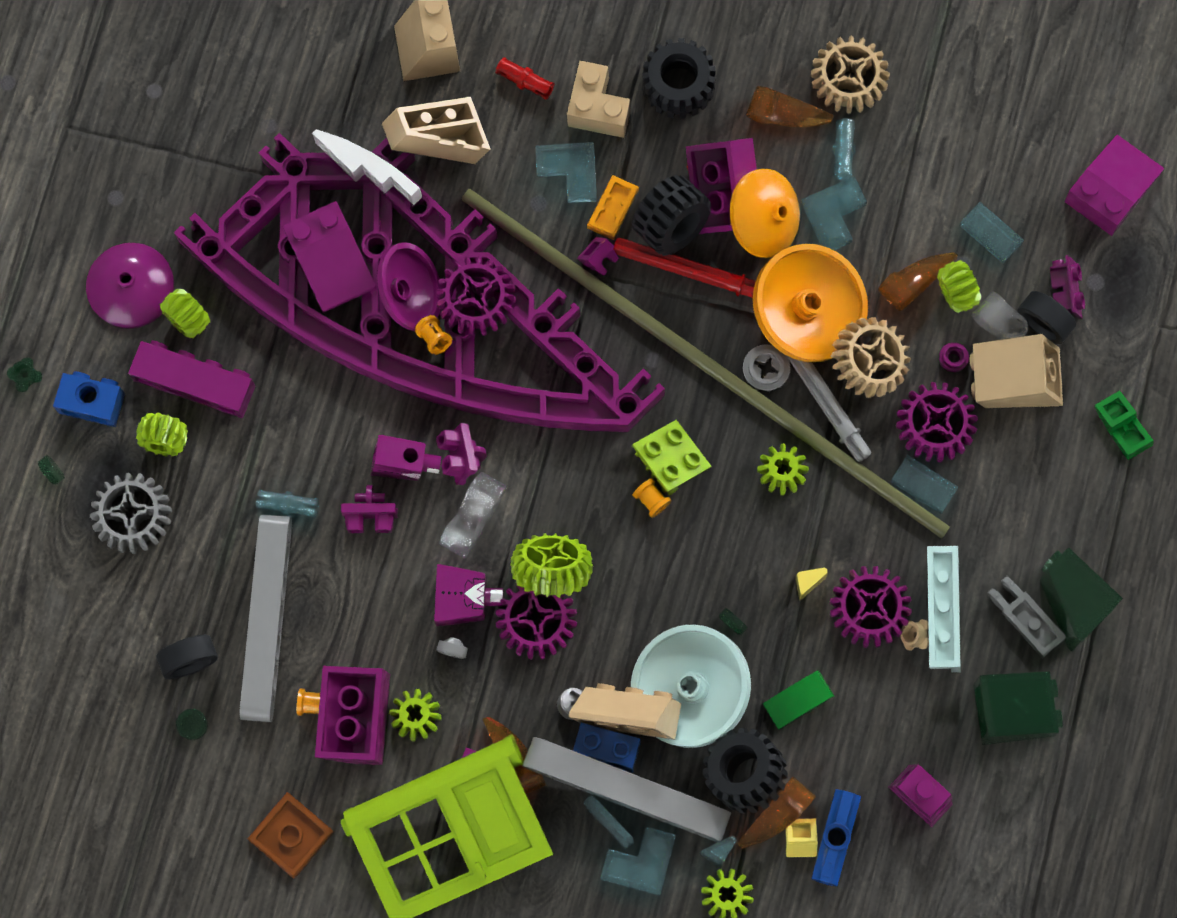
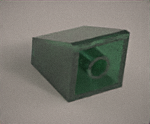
M1068 547L1063 554L1057 550L1047 560L1041 569L1044 575L1040 579V583L1058 626L1066 636L1064 639L1066 645L1073 652L1116 608L1123 598Z
M1050 671L980 675L973 685L982 745L1055 737L1059 733V728L1063 727L1061 710L1055 709L1054 698L1058 697L1057 683L1055 679H1051Z

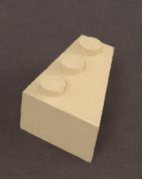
M471 97L399 107L382 123L391 150L476 164L490 150Z

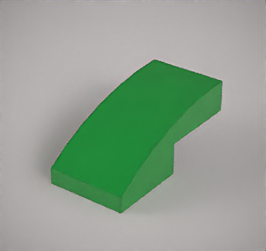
M1120 390L1095 404L1099 417L1127 460L1153 446L1154 440L1139 422L1137 412Z
M819 670L770 698L763 705L778 730L804 714L833 698L834 694Z

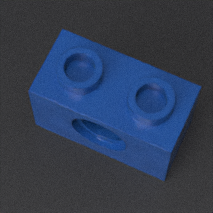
M74 371L72 375L63 373L53 407L62 415L116 427L125 393L118 386L119 383L111 379L102 378L101 382L91 380L90 376L77 371ZM87 393H97L94 401L84 403V397Z
M581 722L573 751L633 773L641 740L640 738Z

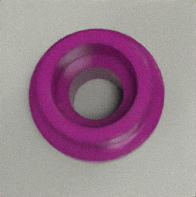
M948 343L939 353L940 365L949 372L963 370L969 361L967 349L959 343ZM956 354L959 357V361L953 363L948 359V356Z

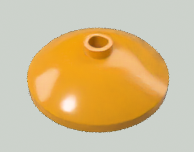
M757 169L744 175L737 183L731 197L730 221L732 230L739 244L748 253L760 258H771L790 247L798 231L800 208L796 193L782 174L771 169Z

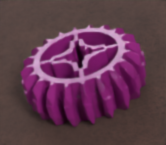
M480 256L476 258V264H471L470 258L466 257L465 266L462 267L459 262L455 261L454 268L456 271L453 272L450 269H446L444 272L448 279L440 278L438 281L439 286L442 288L436 290L435 294L436 297L440 298L436 302L437 308L443 309L440 316L442 319L449 318L447 323L450 328L458 324V333L463 334L466 328H469L470 336H475L476 329H480L481 334L485 336L487 335L486 327L490 326L495 332L498 330L496 322L499 321L502 324H506L507 318L504 314H513V308L509 304L516 303V296L512 295L516 291L515 285L508 284L511 281V275L503 274L504 267L502 265L493 269L494 261L492 259H489L483 265L482 257ZM471 277H484L491 281L486 280L485 282L478 283ZM462 282L465 290L458 297V301L452 303L453 292L457 285ZM470 288L473 293L481 296L482 305L474 297L471 298ZM500 290L499 301L494 309L490 311L487 301L494 296L493 293ZM469 310H475L481 316L471 317L460 312L463 311L465 313Z
M931 382L930 391L923 384L918 388L919 394L911 390L908 394L910 400L903 399L901 402V406L905 410L902 409L897 412V417L902 420L896 423V428L905 430L899 434V439H909L905 448L910 450L915 446L917 448L914 454L915 457L918 458L922 452L927 453L925 458L927 462L931 461L933 455L937 456L939 463L943 462L944 453H946L950 460H953L955 458L954 450L963 454L966 450L963 444L971 445L973 439L969 435H974L977 432V428L971 424L976 423L978 417L970 414L974 411L975 406L973 404L964 405L968 400V396L965 394L958 398V387L953 388L952 393L948 392L947 383H943L941 390L937 389L935 382ZM938 401L947 404V406L935 408L930 403H926ZM917 408L925 422L919 432L915 430L913 425V413ZM955 412L958 414L961 423V430L957 436L952 432L953 428L949 424V420ZM944 417L941 426L939 424H936L935 426L932 425L929 428L932 419L936 421L939 418L942 419ZM931 436H937L943 441L947 440L948 442L932 443L926 439Z
M862 566L860 568L861 576H858L854 570H850L849 577L851 582L847 578L841 577L839 582L844 589L836 586L833 588V593L840 598H830L829 602L830 605L839 607L830 611L831 617H840V619L834 622V627L840 628L843 625L846 627L841 633L843 638L847 637L850 632L854 634L851 640L852 644H856L859 637L864 638V648L868 647L870 639L874 640L876 648L880 647V637H883L887 644L892 643L893 639L890 632L900 637L902 631L897 625L907 626L909 621L902 616H909L912 613V609L903 606L911 603V597H901L907 591V586L903 585L897 588L896 585L900 581V577L895 576L890 581L887 579L890 574L888 569L884 571L883 576L877 575L878 566H873L872 574H868L866 566ZM873 584L882 587V589L880 588L875 593H867L863 589L859 590L857 587ZM848 594L854 597V601L859 608V611L852 620L846 610ZM889 594L895 604L893 620L887 616L888 613L882 605ZM879 598L875 608L876 612L873 613L871 610V613L866 612L862 616L866 606L865 601H868L870 604V601L875 602ZM866 620H874L879 625L882 623L884 627L871 630L862 628L859 625Z
M516 583L519 592L515 593L512 589H507L506 593L511 600L509 601L504 598L500 600V603L506 610H496V616L505 618L496 622V628L505 629L499 634L500 639L505 640L511 637L506 647L512 649L515 645H518L516 649V655L521 656L524 650L527 649V656L530 660L534 657V651H539L541 660L545 659L544 650L549 649L553 656L557 655L554 645L558 644L561 648L565 649L567 644L562 637L572 639L574 635L567 628L577 627L575 620L568 619L576 616L577 610L573 608L566 609L574 603L573 599L570 597L562 600L566 594H562L560 598L556 595H550L548 599L552 600L560 610L544 609L539 605L537 596L546 597V595L539 594L535 596L534 591L525 592L524 588L517 586ZM528 598L529 607L527 611L512 618L516 606ZM534 605H536L539 616L545 617L544 620L540 619L539 632H537L533 620H528L529 617L533 618ZM561 619L558 630L550 638L544 640L545 627L555 623V620ZM520 626V629L528 628L532 630L535 642L520 637L513 627Z

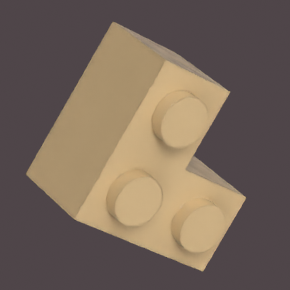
M579 61L567 112L568 127L625 138L631 112V102L628 98L605 94L609 80L608 66Z

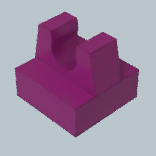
M595 237L577 259L585 267H589L599 275L604 276L607 270L602 265L603 259L607 258L610 262H616L619 257L613 250L614 245L607 238Z

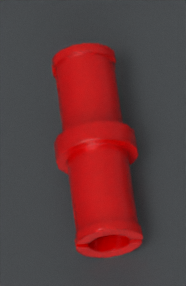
M505 57L499 61L495 73L516 83L517 88L521 90L527 89L545 100L550 97L555 84L534 74L533 69L529 67L523 68Z

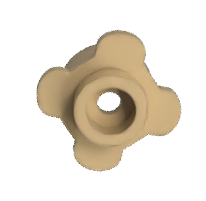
M921 619L919 622L909 620L908 625L902 627L900 637L907 650L912 651L918 647L924 650L928 647L929 625L927 620Z

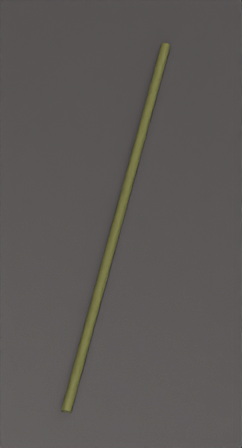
M471 189L465 192L462 201L474 210L476 209L484 217L941 539L950 529L949 525Z

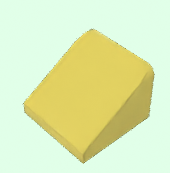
M827 568L797 573L795 580L799 600L803 599L826 579Z
M785 819L786 856L816 857L818 846L816 819Z

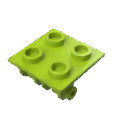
M677 420L632 444L636 451L635 456L639 457L647 466L645 468L647 471L651 470V477L657 478V482L662 487V492H667L668 495L675 493L681 484L711 468L709 462Z

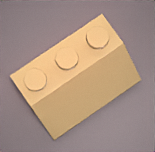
M598 683L597 688L585 687L571 708L569 718L580 724L582 722L614 732L675 740L681 703L673 699L672 694L668 692L654 691V695L643 694L644 690L626 687L625 692L615 691V686Z

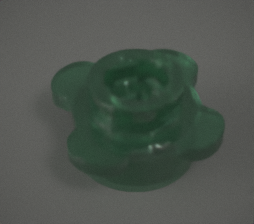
M23 358L22 361L15 363L7 371V376L14 380L16 389L19 392H26L30 385L39 383L42 380V373L36 371L33 366L34 362L30 358ZM27 373V376L22 377V374Z

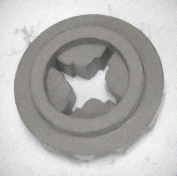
M760 345L750 350L743 362V374L747 383L756 390L770 392L781 388L790 374V362L787 355L777 350L773 345ZM772 358L771 369L775 373L768 372L762 379V369L758 365H765Z

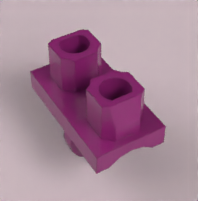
M460 423L454 430H443L436 438L438 448L440 450H449L450 455H447L442 460L443 474L454 476L456 485H464L467 477L475 474L481 468L480 462L484 461L487 457L486 449L476 446V442L471 440L469 425L465 423Z
M373 485L366 486V493H355V502L366 503L341 504V513L345 519L347 531L350 534L364 533V519H375L376 533H392L394 518H398L396 503H374L385 502V493H374Z

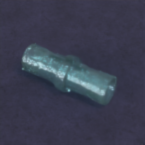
M847 118L836 121V141L832 150L835 154L833 176L840 180L852 178V159L856 153V145H854L853 140L855 121Z
M262 489L258 491L257 496L260 499H256V508L282 511L283 515L295 513L312 517L317 516L318 510L316 508L306 506L318 508L319 498L294 496L292 492L288 491L285 494L264 491Z

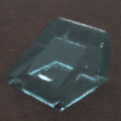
M734 836L728 837L702 850L700 855L716 866H722L737 840Z

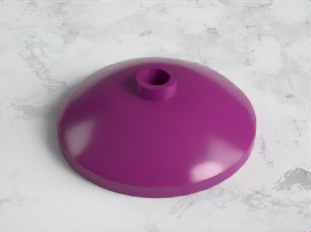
M403 242L390 246L383 253L377 270V288L385 310L400 326L415 331V326L422 318L429 315H435L438 318L441 309L437 308L436 302L440 298L436 297L435 292L442 287L439 286L438 281L440 278L433 262L421 248L414 244Z
M123 243L104 251L92 264L86 280V294L92 309L102 320L119 328H139L155 321L163 314L160 304L170 292L174 291V276L167 260L154 248L140 243ZM131 276L130 282L122 283L123 277Z

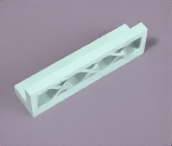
M927 546L929 669H951L952 673L961 672L958 546Z

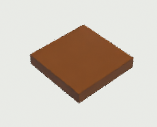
M287 792L247 840L295 879L333 835L334 831Z

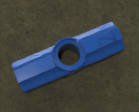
M835 789L811 880L828 886H838L861 796L845 790ZM833 830L842 832L845 838L844 843L840 846L832 845L828 840V833Z

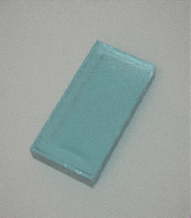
M981 202L960 222V226L1002 263L1024 242L1017 233Z
M908 455L891 479L893 484L941 514L958 490V486Z
M590 795L583 802L584 807L625 851L634 844L633 837L594 796Z

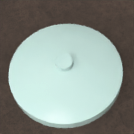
M682 625L664 631L644 648L634 666L631 687L644 690L643 694L654 695V691L671 693L672 698L681 703L675 740L658 739L677 747L697 748L717 742L718 738L725 737L727 732L735 728L745 713L749 702L751 678L744 655L731 639L706 626Z

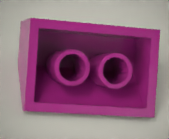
M753 138L685 146L690 182L711 202L710 215L699 234L733 231L730 221V202L733 191L744 175L757 170Z
M323 666L315 758L351 764L383 765L390 674L383 668Z

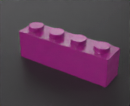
M151 340L150 344L143 341L140 342L128 372L133 381L243 419L256 387L250 378V374L239 369H233V372L222 369V364L210 359H206L205 362L196 360L195 355L184 350H179L178 353L167 350L168 346L158 341Z

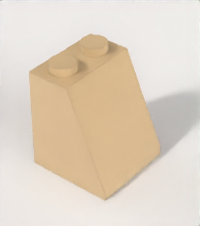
M414 0L394 25L403 81L460 72L448 0Z
M1043 334L973 344V353L970 354V366L972 371H974L975 382L971 384L973 399L984 408L1063 406L1060 348Z

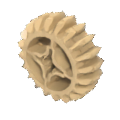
M851 35L846 43L839 37L837 38V46L829 41L826 45L827 50L820 49L818 51L819 58L813 60L812 65L815 68L811 70L810 76L815 79L812 81V88L819 89L817 91L818 99L826 97L824 103L826 107L835 103L836 112L843 106L846 107V113L848 114L851 113L852 107H856L857 111L861 113L864 108L863 104L871 108L874 106L873 99L878 101L882 99L883 94L881 91L887 90L888 84L885 81L889 80L890 73L885 71L888 68V62L882 60L883 52L878 51L874 53L876 47L874 43L868 47L865 46L864 37L859 40V43H855L854 37ZM848 57H855L858 60H851ZM835 62L838 73L834 75V79L829 81L826 71ZM868 69H871L874 80L866 88L862 77ZM845 73H854L855 77L850 78V75L849 77L845 76ZM848 89L851 90L853 93H847L840 90Z
M871 317L867 320L860 318L856 320V323L851 322L847 324L846 330H841L838 333L839 339L833 343L837 351L833 352L830 356L838 360V363L834 364L832 369H840L842 373L838 376L837 380L846 379L845 389H851L855 386V395L865 393L866 398H871L875 394L877 397H882L886 395V392L891 393L895 391L896 385L898 386L904 382L903 376L909 371L904 364L909 363L911 360L910 357L904 355V352L908 351L910 346H902L900 342L904 339L905 335L896 336L897 326L887 328V320L877 322L876 317ZM859 336L871 337L870 342L866 343V345L855 343ZM876 370L887 371L883 379L871 378L872 373L876 372Z

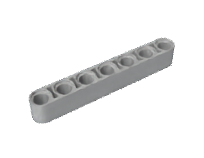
M260 515L240 701V720L272 722L292 534V518L287 516Z
M533 737L522 765L524 768L715 842L721 843L731 816V812L537 737Z

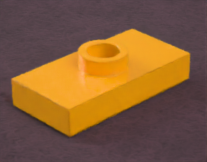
M612 175L587 224V229L614 240L639 191V187Z

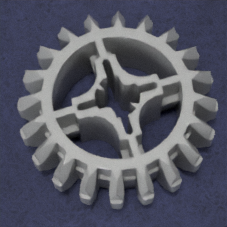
M126 473L125 481L122 482L117 475L114 477L115 485L111 486L110 483L104 482L103 485L107 489L105 493L96 491V495L101 501L91 502V506L98 510L90 514V518L97 521L92 525V528L95 532H100L98 538L102 542L108 540L107 546L110 549H113L118 544V551L124 553L129 545L130 552L134 554L137 552V545L140 544L141 548L146 551L148 550L147 541L151 540L156 545L159 541L155 535L157 533L163 536L166 535V531L161 525L171 524V520L163 516L172 512V508L165 505L170 499L168 495H161L164 491L161 485L154 487L155 480L151 477L144 482V476L139 473L133 481L132 475ZM135 492H142L150 496L154 506L148 507L146 504H138ZM123 495L122 502L118 506L111 507L113 502ZM133 507L137 513L136 515L133 514L134 517L129 519L125 513L129 512L128 510ZM151 519L148 526L139 532L140 524L144 520ZM109 520L124 522L127 535L114 532L110 527Z

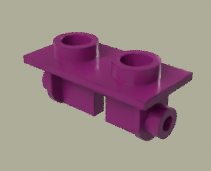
M1066 255V263H1064V260L1052 261V266L1050 267L1052 288L1063 287V292L1053 293V299L1068 310L1070 314L1073 313L1079 319H1083L1082 309H1085V298L1083 292L1079 291L1078 281L1082 280L1081 267L1079 263H1076L1069 255Z

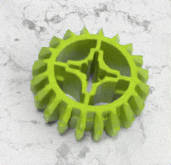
M544 533L540 537L532 535L531 539H523L522 544L516 545L511 557L512 579L516 580L517 586L524 587L525 592L534 591L535 596L544 594L547 598L550 595H556L560 598L562 594L571 596L573 591L581 592L582 587L588 585L593 569L591 552L587 550L586 545L579 544L578 539L570 540L568 535L561 537L557 536L556 533L553 536Z

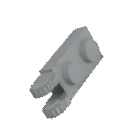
M1006 576L1001 582L1004 588L1016 600L1009 605L995 589L988 591V596L1002 610V614L1043 659L1066 636L1027 592H1023L1014 581Z

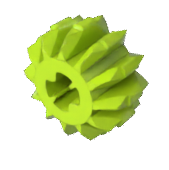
M961 260L953 261L939 269L937 275L939 286L952 310L959 313L970 310L973 306L980 303V288L968 264Z
M176 289L172 293L170 292L160 304L162 313L166 316L167 320L185 337L194 338L196 335H200L210 323L208 313L184 289Z
M159 412L156 414L147 413L145 417L141 418V422L138 423L136 430L137 444L140 447H144L146 451L155 453V455L161 454L165 457L168 455L177 456L186 446L188 439L187 425L180 422L179 418L170 417L169 414L162 415Z
M784 443L780 445V452H777L773 446L769 447L768 452L770 456L762 454L760 461L764 465L757 467L758 473L765 474L760 478V483L766 484L771 482L768 491L771 493L775 490L776 486L780 487V495H785L786 487H789L793 493L797 492L796 483L804 485L806 479L802 474L808 473L809 470L808 466L801 465L806 460L805 455L795 457L797 453V447L795 446L791 448L790 452H785L786 445ZM782 464L787 465L788 474L786 471H784V475L779 474L777 466L779 465L781 468Z
M415 689L414 698H411L408 691H404L403 696L406 701L402 702L400 699L395 698L393 702L400 709L389 711L390 716L398 718L391 725L393 728L401 727L398 734L402 738L410 731L411 741H416L417 732H420L423 739L426 740L428 739V734L425 731L427 728L433 732L438 730L437 726L431 721H440L442 719L441 714L432 713L438 710L440 705L438 702L430 703L433 696L429 692L421 699L420 689ZM417 708L421 709L422 718L419 721L415 718L414 722H411L409 712L412 709L417 712Z
M722 869L717 870L718 882L711 876L707 877L706 880L713 886V889L702 887L701 892L711 895V897L702 900L703 906L714 904L708 912L710 916L715 915L718 909L721 911L720 918H726V912H730L731 918H738L736 909L744 915L748 913V909L741 902L753 903L754 899L752 897L743 895V893L752 891L753 887L752 885L741 887V884L746 879L744 874L740 875L737 881L733 879L735 869H730L728 878H724ZM722 888L725 891L731 888L735 891L733 897H736L733 902L730 900L722 902L720 900L722 893H719Z

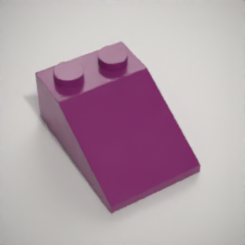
M1116 135L1072 186L1064 202L1106 233L1113 236L1165 168L1122 137Z
M337 201L282 226L323 313L377 288Z

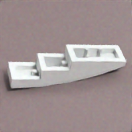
M317 129L312 133L315 143L355 182L365 174L384 193L394 186L413 205L422 198L420 188L374 153L344 138Z

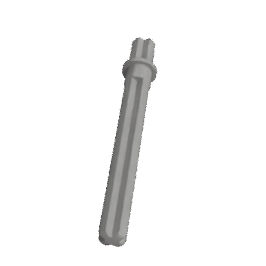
M787 356L840 436L839 442L841 444L845 443L857 462L868 458L871 455V450L859 434L861 432L860 428H855L813 363L799 361Z

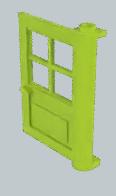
M512 734L499 742L344 811V818L340 820L342 828L348 837L352 836L389 918H413L553 855L552 849L514 769L523 765L524 761ZM436 799L451 832L421 845L406 812ZM400 815L414 845V849L384 861L370 828ZM454 838L469 871L439 885L424 851ZM418 854L433 888L403 901L388 867Z

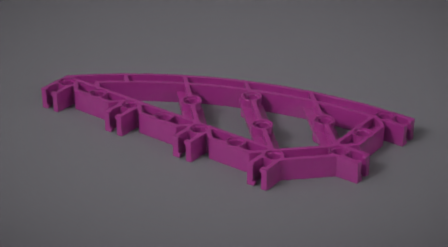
M278 133L274 137L276 143L275 150L277 152L284 150L288 156L282 163H279L270 156L269 147L265 146L258 152L262 162L275 175H265L219 218L218 233H215L196 213L189 217L192 223L191 229L194 232L200 229L204 234L197 243H193L186 237L184 233L186 229L183 226H180L174 232L178 242L220 282L255 311L286 333L322 355L361 375L421 399L464 412L521 424L584 431L629 432L665 396V388L660 383L655 386L653 392L644 400H641L635 394L643 383L647 385L650 382L651 375L644 368L622 390H619V375L574 332H565L580 317V308L573 303L570 305V310L561 318L555 319L551 313L559 304L563 305L567 298L558 288L535 310L534 294L505 267L503 274L511 275V281L508 284H514L516 289L512 293V295L516 296V303L509 304L513 308V314L505 315L582 387V394L544 391L475 378V336H470L469 328L463 334L454 333L452 331L453 328L448 326L449 318L445 319L444 327L445 332L449 333L453 340L452 344L445 351V369L392 350L391 316L387 313L381 302L378 288L362 295L361 335L337 324L308 306L309 282L296 255L287 254L291 245L282 226L310 213L311 190L363 189L362 256L376 287L380 259L383 253L392 246L393 208L445 257V270L450 269L455 272V261L459 262L461 267L465 266L466 257L470 258L471 264H476V258L480 256L482 257L483 265L489 259H492L494 261L493 269L502 265L489 252H483L498 238L496 228L492 224L486 226L487 230L478 238L472 240L469 234L476 226L480 227L483 224V216L475 209L453 230L451 216L407 174L404 175L415 183L421 191L422 198L415 205L394 186L384 193L365 174L355 182L325 152L300 153L285 137ZM387 137L371 151L402 173L416 160L414 154L403 152L394 161H389L387 157L393 150H391ZM300 167L303 169L301 174L297 176L289 175L293 168ZM417 205L427 207L421 214L412 212V209ZM252 207L261 208L257 215H247V212ZM280 213L278 286L248 263L238 252ZM458 244L468 246L467 250L463 253H456L453 251V248ZM375 245L385 247L380 254H372L370 250ZM208 248H219L218 252L215 255H205V252ZM471 277L478 283L485 282L486 280L491 281L484 277ZM462 282L457 285L453 292L452 303L458 301V297L465 290ZM470 288L471 298H475V293ZM495 291L493 293L494 296L489 300L497 305L500 293ZM469 310L465 313L463 311L460 312L464 315L475 317V310ZM545 322L551 325V329L548 332L541 333L536 330L537 325ZM379 324L384 326L383 331L377 335L369 333V329L373 325ZM588 362L594 368L589 373H582L577 369L581 363ZM630 402L636 406L634 412L627 414L622 412L620 407L622 404Z

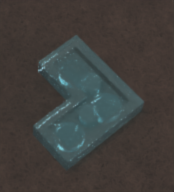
M594 142L535 146L537 177L566 175L568 203L597 201Z
M855 176L801 199V205L821 246L836 250L852 243L853 238L842 216L867 204Z
M646 827L638 857L608 849L600 880L660 896L676 835Z

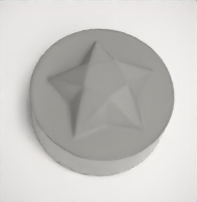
M450 637L444 641L439 640L436 651L440 654L464 660L468 648L464 647L460 639Z
M569 688L559 696L557 708L564 718L573 720L569 718V712L583 692L582 690Z

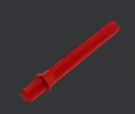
M617 238L613 250L619 256L735 292L738 297L741 294L753 298L756 281L746 278V274H742V276L674 254L663 256L658 254L652 247L623 238Z

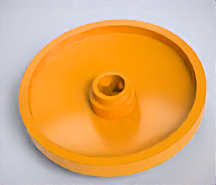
M799 244L782 250L763 266L758 274L753 290L754 314L762 333L777 350L799 361L822 362L832 359L830 356L833 352L837 351L833 343L839 339L838 333L843 329L846 330V325L851 322L856 323V320L860 318L867 320L868 299L860 275L846 258L825 246Z

